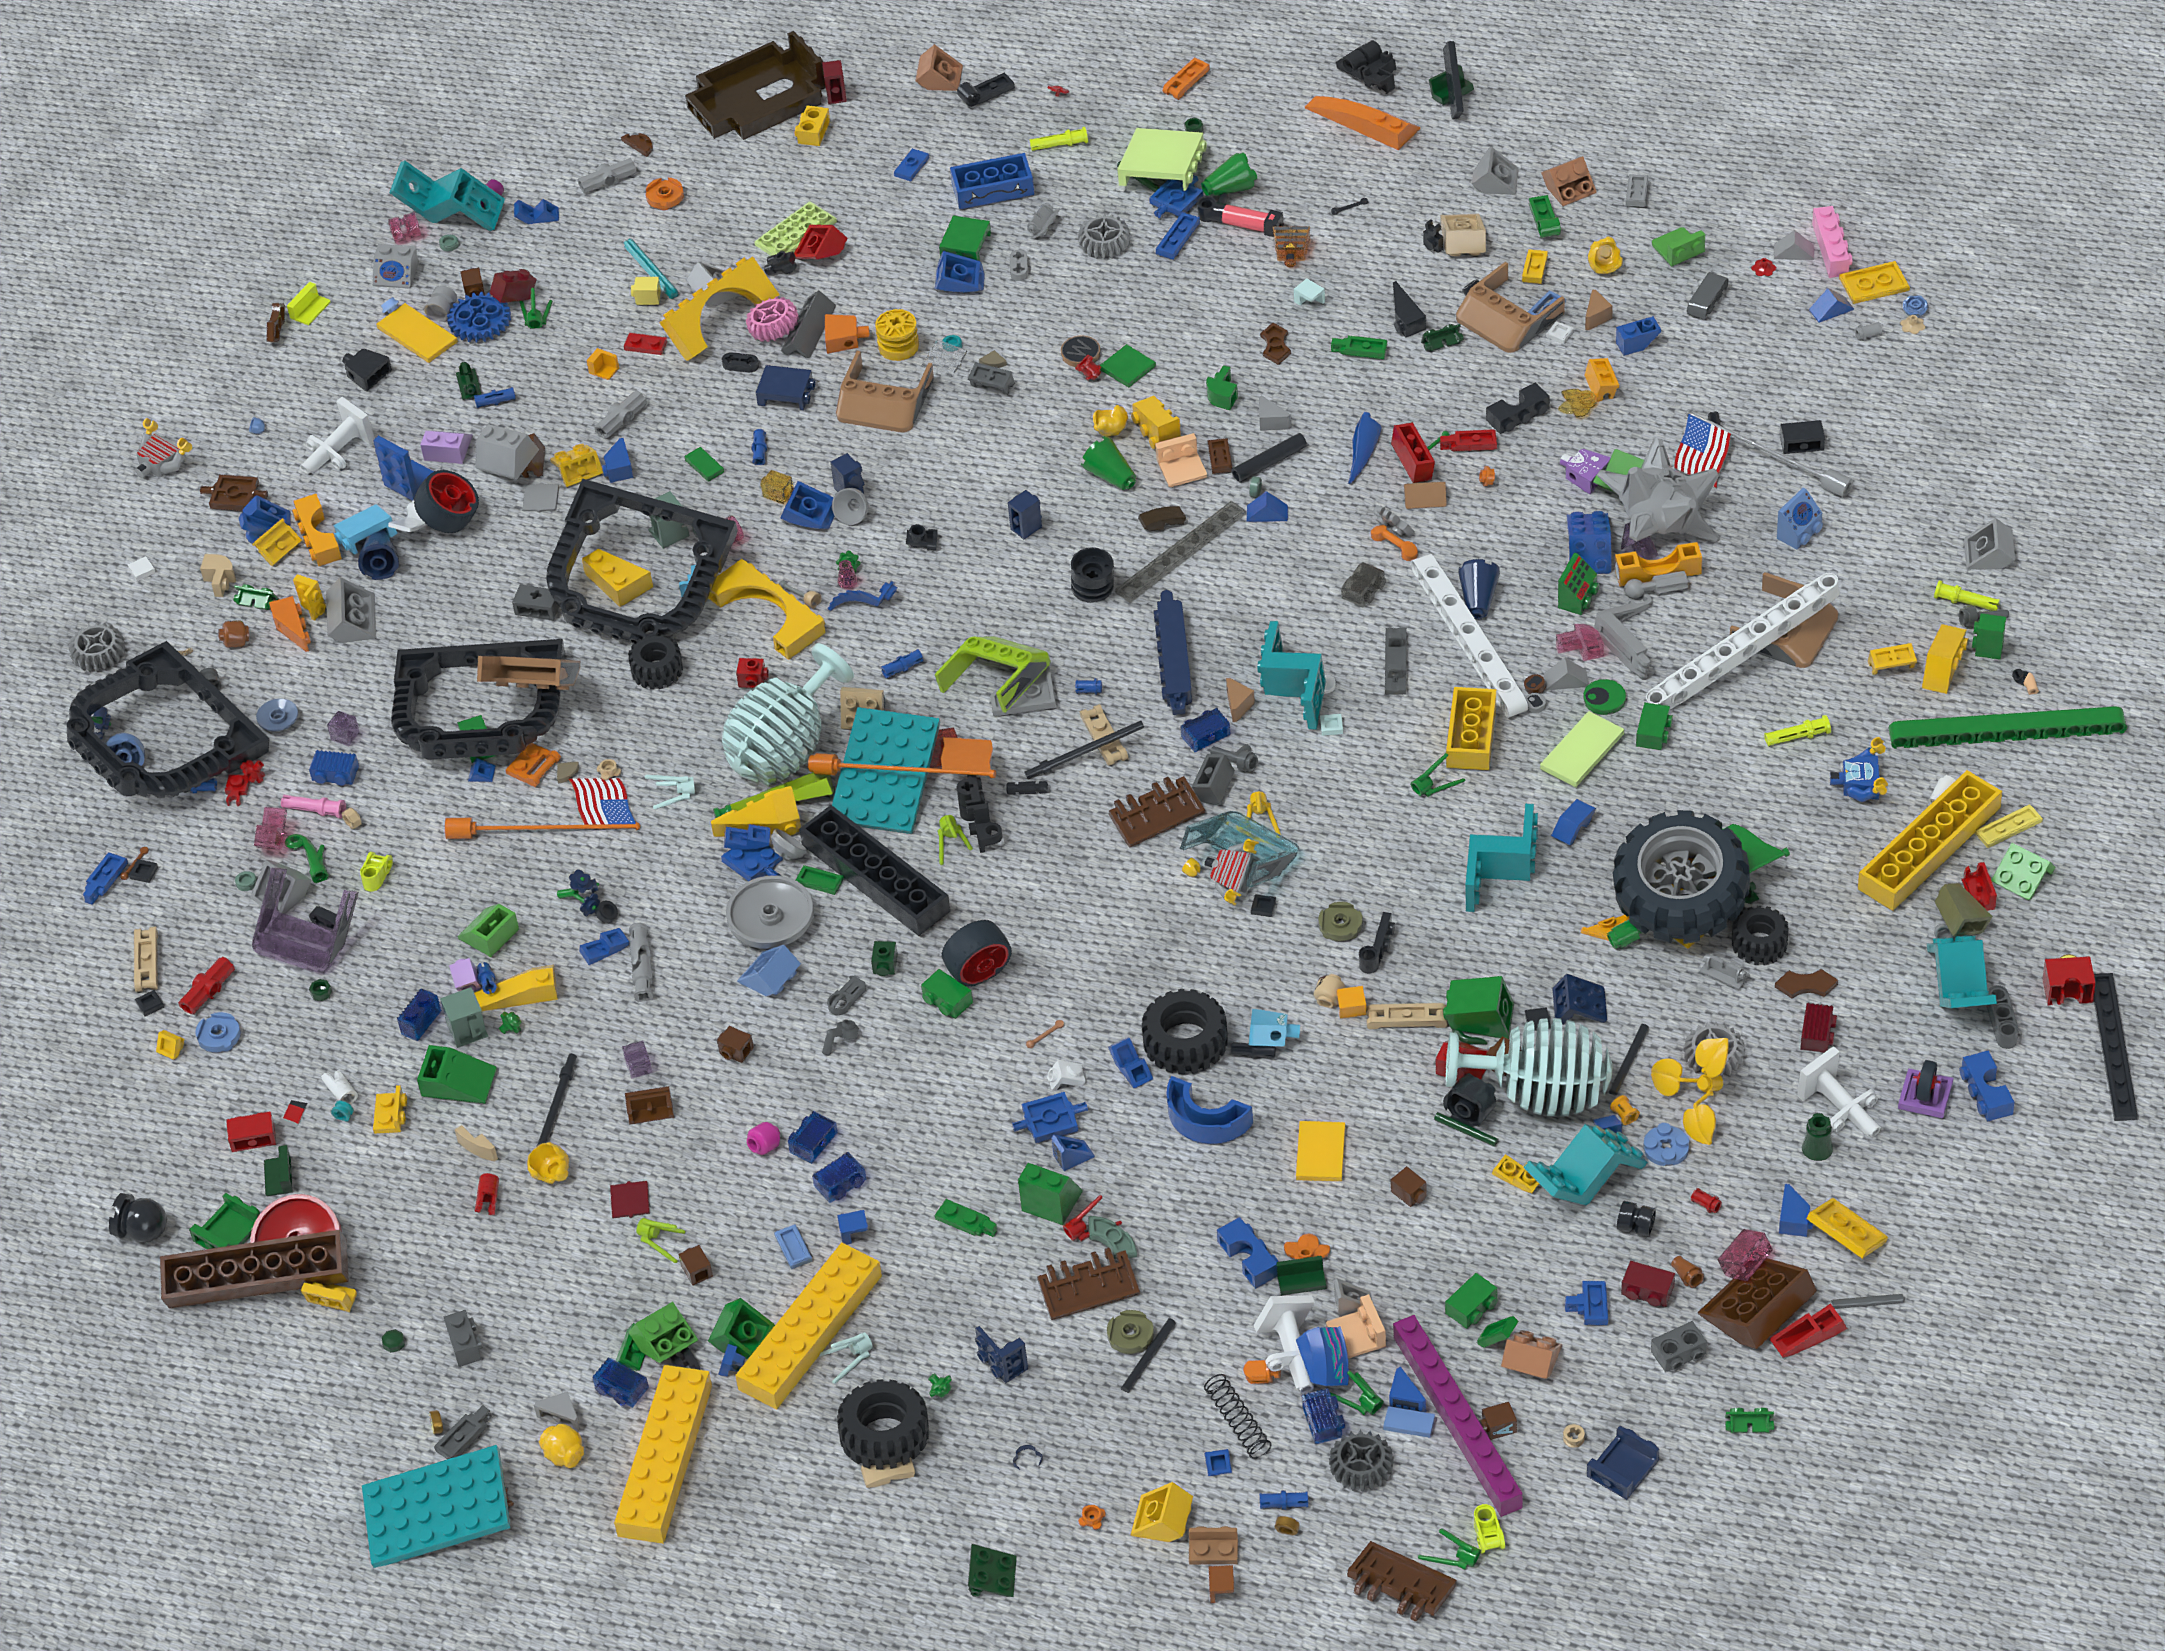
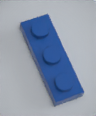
M1182 212L1156 247V255L1174 260L1200 224V217Z

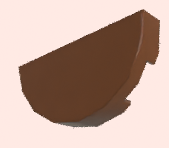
M626 134L621 137L622 142L646 157L652 152L651 139L645 134Z

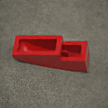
M1830 1303L1812 1316L1810 1313H1807L1771 1337L1770 1341L1782 1358L1828 1340L1846 1330L1847 1327Z

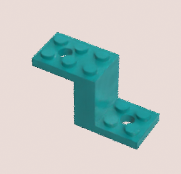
M405 160L400 163L389 192L431 223H437L461 211L488 231L495 229L505 198L462 168L434 181ZM409 183L413 184L414 191L411 190ZM481 201L484 203L485 209L482 208Z
M1270 621L1269 628L1265 629L1264 632L1265 645L1261 646L1262 659L1258 660L1257 671L1261 673L1260 686L1264 687L1265 695L1301 697V706H1304L1303 719L1307 720L1308 729L1317 730L1326 686L1322 654L1283 652L1279 622Z
M1525 803L1523 837L1470 834L1465 883L1466 912H1475V905L1480 903L1479 888H1481V879L1530 881L1531 873H1535V860L1532 859H1535L1537 853V844L1533 843H1536L1538 839V827H1534L1538 826V813H1534V804Z
M1964 935L1955 936V941L1953 938L1943 937L1933 938V943H1927V951L1935 953L1940 1007L1958 1008L1997 1004L1996 995L1989 994V990H1987L1983 940H1977L1976 936Z
M1585 1124L1554 1165L1547 1166L1541 1161L1538 1163L1528 1161L1523 1168L1553 1197L1586 1206L1620 1163L1642 1169L1648 1162L1642 1157L1643 1152L1637 1147L1628 1144L1627 1141L1629 1139L1621 1132L1614 1133L1608 1128L1604 1130L1598 1125L1593 1127Z

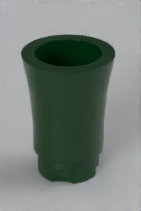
M1823 1113L1813 1114L1808 1119L1806 1134L1802 1144L1803 1154L1808 1159L1814 1161L1826 1160L1833 1153L1831 1120L1829 1117L1824 1116Z

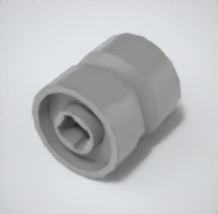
M440 285L435 287L431 298L424 308L426 316L431 320L445 322L448 319L447 314H450V308H453V303L457 302V294L447 286Z

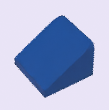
M476 758L471 765L468 782H493L496 765Z
M1615 1114L1593 1119L1594 1125H1598L1604 1130L1608 1128L1614 1133L1618 1131L1622 1133V1124Z
M1228 1449L1204 1453L1208 1476L1232 1473Z

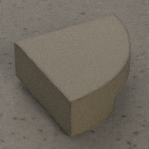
M995 350L979 359V363L1001 368L1007 365L1006 360Z
M579 762L557 763L558 784L567 782L569 778L577 774Z

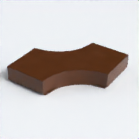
M272 303L271 317L267 322V342H278L280 340L281 328L285 323L284 303Z
M1271 323L1260 333V337L1267 343V347L1263 351V357L1279 365L1291 354L1290 348L1284 343L1288 330L1275 323Z
M1823 969L1811 974H1798L1789 970L1775 982V988L1791 999L1804 993H1814L1825 997L1838 985V979Z

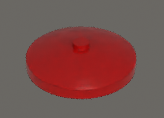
M293 1194L277 1199L260 1213L253 1225L250 1243L334 1230L342 1232L336 1214L322 1200L310 1195Z

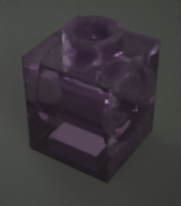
M337 711L327 724L331 741L348 747L360 733L356 717L341 711Z
M644 1041L622 1046L631 1079L653 1073Z

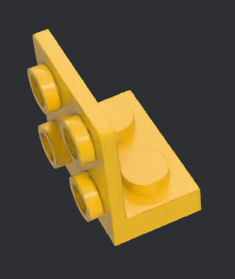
M583 443L573 446V450L568 452L559 451L554 454L555 457L550 458L551 463L559 468L566 487L579 483L582 479L587 480L603 473L596 450Z

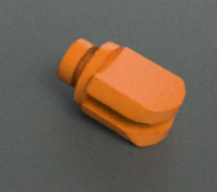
M1266 1360L1247 1361L1243 1368L1246 1379L1250 1384L1272 1382L1273 1376L1274 1378L1281 1377V1370L1271 1371L1266 1366Z

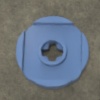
M217 1012L211 1014V1018L207 1020L203 1018L198 1023L195 1034L202 1049L209 1052H222L233 1048L240 1038L241 1030L234 1016L229 1013ZM218 1030H222V1033H221V1034H218V1035L213 1034V1033H217Z
M1660 1123L1658 1127L1651 1129L1645 1135L1643 1149L1646 1157L1654 1164L1665 1166V1164L1676 1165L1685 1160L1689 1153V1137L1677 1127L1670 1126L1668 1123ZM1662 1143H1670L1671 1148L1666 1147L1663 1149Z

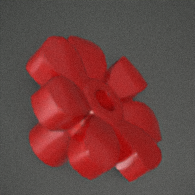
M247 760L240 765L244 775L249 776L248 780L254 783L257 781L261 783L263 781L262 777L265 776V773L261 771L264 766L263 762L258 760L254 764L251 760Z

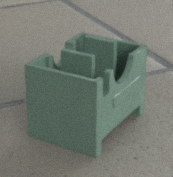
M671 491L654 498L682 506ZM654 515L649 516L652 527L648 531L663 549L690 536L688 527H682V525H685L683 523L672 520L665 521Z
M472 987L440 998L447 1026L457 1048L488 1037L482 1010Z

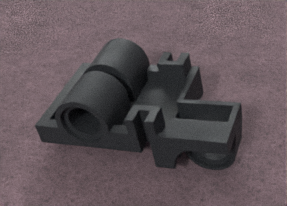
M1374 40L1369 41L1365 45L1363 44L1336 61L1337 69L1360 80L1364 79L1365 86L1368 88L1371 85H1377L1379 90L1382 89L1386 92L1385 94L1395 89L1394 74H1392L1394 70H1397L1395 59H1393L1392 53L1388 54V51L1382 53L1380 45Z
M967 775V778L960 780L957 784L960 816L965 821H974L973 823H968L970 836L977 835L980 853H984L985 846L997 844L1002 840V828L999 824L990 821L988 803H985L984 793L979 791L983 790L981 777ZM992 831H997L996 834L991 835Z

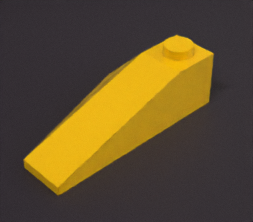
M792 786L770 791L764 794L765 798L755 803L752 800L746 803L747 807L739 811L732 810L711 820L713 836L724 837L726 827L748 830L749 824L770 828V836L774 829H779L790 836L800 832L801 823Z
M554 965L531 968L496 983L497 988L494 993L491 992V989H489L490 994H486L483 989L474 992L482 1011L558 1000Z

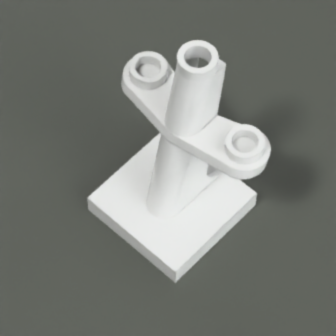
M343 397L336 401L343 423L324 442L313 435L307 438L306 446L312 452L314 451L300 465L302 471L307 475L309 473L313 474L329 459H331L335 469H344L346 462L337 452L355 437H359L368 445L374 443L375 437L368 415Z
M1833 1046L1800 1071L1797 1096L1802 1101H1805L1817 1091L1823 1093L1840 1110L1830 1119L1832 1131L1835 1133L1839 1132L1845 1125L1844 1121L1848 1118L1866 1136L1874 1137L1880 1132L1881 1127L1863 1108L1865 1106L1871 1108L1877 1102L1876 1093L1870 1089L1854 1099L1835 1079L1840 1051Z
M1312 1295L1270 1296L1256 1320L1254 1328L1256 1333L1278 1332L1284 1352L1275 1353L1267 1357L1265 1361L1266 1366L1271 1371H1279L1283 1366L1289 1365L1296 1390H1300L1303 1394L1309 1393L1314 1387L1310 1382L1296 1339L1300 1337L1299 1328L1313 1307L1314 1299Z

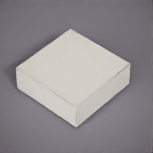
M1556 321L1546 333V337L1564 344L1573 333V327Z
M146 556L128 564L130 572L137 581L155 573L154 567Z

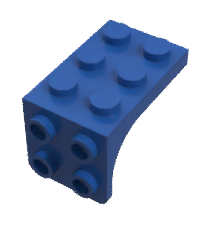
M378 435L373 442L384 486L413 501L422 482L434 471L414 460H410L409 451Z
M1594 511L1592 514H1584L1583 512L1567 514L1569 561L1572 555L1577 553L1597 574H1609L1611 572V530L1608 513Z

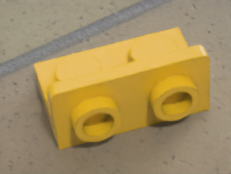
M297 574L293 582L300 604L303 608L309 610L311 619L316 620L319 615H323L326 609L319 583L316 580Z
M396 1085L395 1093L376 1094L373 1123L374 1134L401 1132V1124L406 1122L403 1107L407 1106V1095L402 1092L401 1085Z
M316 1282L312 1284L304 1283L301 1289L307 1302L350 1312L357 1295L355 1289L335 1284L324 1286Z

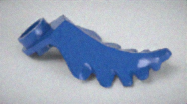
M893 581L890 583L885 582L879 591L881 593L879 597L860 590H846V593H839L838 596L833 598L828 610L831 611L839 604L848 601H860L878 607L884 599L889 601L898 587L894 585Z

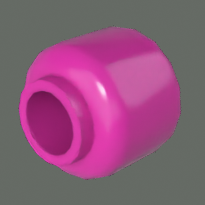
M762 1122L748 1131L747 1145L752 1152L765 1155L779 1146L780 1131L773 1124Z

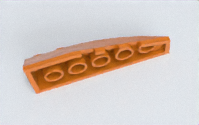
M1315 96L1305 106V109L1396 150H1399L1420 130L1419 126L1390 113L1345 99Z

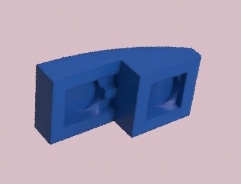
M749 824L748 830L726 827L724 848L757 849L769 846L770 828Z
M620 928L600 933L599 940L580 945L579 952L587 964L591 965L623 950L629 945V940Z

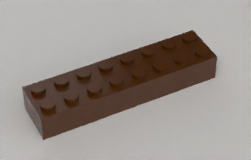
M340 1230L160 1256L161 1300L168 1308H176L302 1289L304 1283L312 1284L316 1282L325 1286L349 1282L347 1239Z

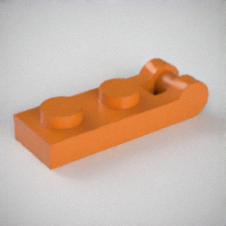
M1194 57L1165 83L1162 90L1163 93L1171 94L1175 99L1179 100L1188 89L1210 70V64Z

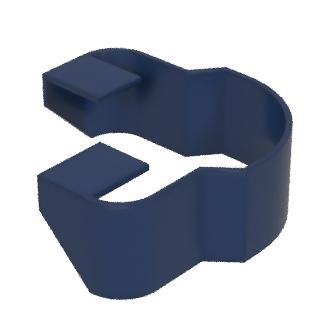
M1032 1445L1020 1446L1016 1450V1456L1013 1458V1466L1019 1470L1020 1468L1015 1462L1018 1459L1017 1454L1022 1450L1030 1449L1035 1451V1454L1041 1457L1039 1465L1043 1461L1042 1454L1036 1451Z

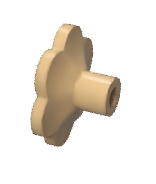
M1911 315L1900 322L1904 332L1918 334L1919 331L1925 329L1924 320L1917 318L1916 315Z

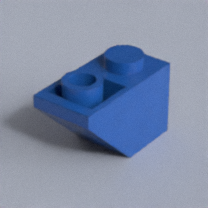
M1654 316L1616 327V344L1623 356L1643 351L1661 333V328Z

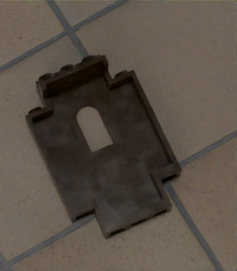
M795 31L787 33L789 48L783 50L781 46L779 47L772 41L696 75L698 89L685 95L688 110L714 139L735 130L744 140L804 113L807 106L817 107L821 105V90L826 88L823 60L814 53L811 46L808 47L802 36H798ZM782 79H788L793 82L791 88L765 100L756 92Z

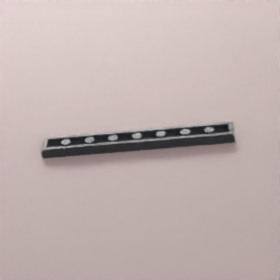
M2113 973L2094 974L2096 983L2093 1001L2114 1121L2137 1120L2138 1114Z

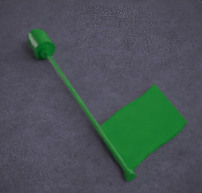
M1731 824L1728 826L1740 839L1742 849L1747 853L1749 873L1783 856L1787 857L1790 855L1787 847L1780 850L1765 843L1752 832L1739 825ZM1627 920L1611 928L1610 932L1607 933V938L1614 949L1618 947L1621 949L1639 940L1641 931Z

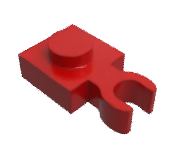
M229 775L225 787V793L228 795L226 797L227 806H230L232 800H236L237 807L240 806V795H247L249 776Z

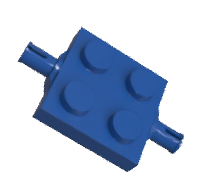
M1193 175V181L1189 183L1186 191L1183 190V180L1168 179L1149 198L1150 204L1158 207L1154 211V215L1160 218L1165 212H1170L1176 216H1180L1182 212L1187 213L1203 197V190L1194 186L1199 181L1198 177Z
M770 846L757 849H730L721 856L722 862L747 881L766 875L781 876L773 869L783 860V857L778 855Z
M1065 1092L1023 1103L1024 1120L1012 1122L1014 1132L1027 1128L1031 1132L1035 1143L1051 1139L1053 1135L1063 1136L1077 1132L1078 1124L1075 1114L1088 1111L1086 1102L1072 1105L1068 1101Z

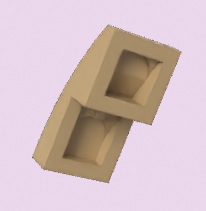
M462 1125L455 1129L458 1143L466 1150L486 1160L496 1161L498 1159L494 1145L483 1134L474 1138Z
M911 1457L909 1463L903 1465L902 1462H898L897 1468L890 1469V1465H883V1470H876V1465H871L870 1469L863 1467V1465L861 1466L866 1488L889 1484L891 1480L911 1478L915 1474Z

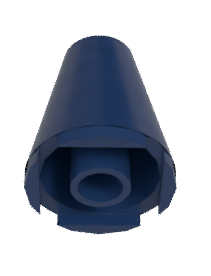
M384 529L367 537L358 556V567L361 573L372 577L373 580L390 578L399 567L398 555L387 531Z
M1472 559L1465 561L1463 566L1458 568V574L1465 605L1474 619L1480 620L1488 615L1500 577V568L1494 562L1490 565L1485 563L1484 559Z

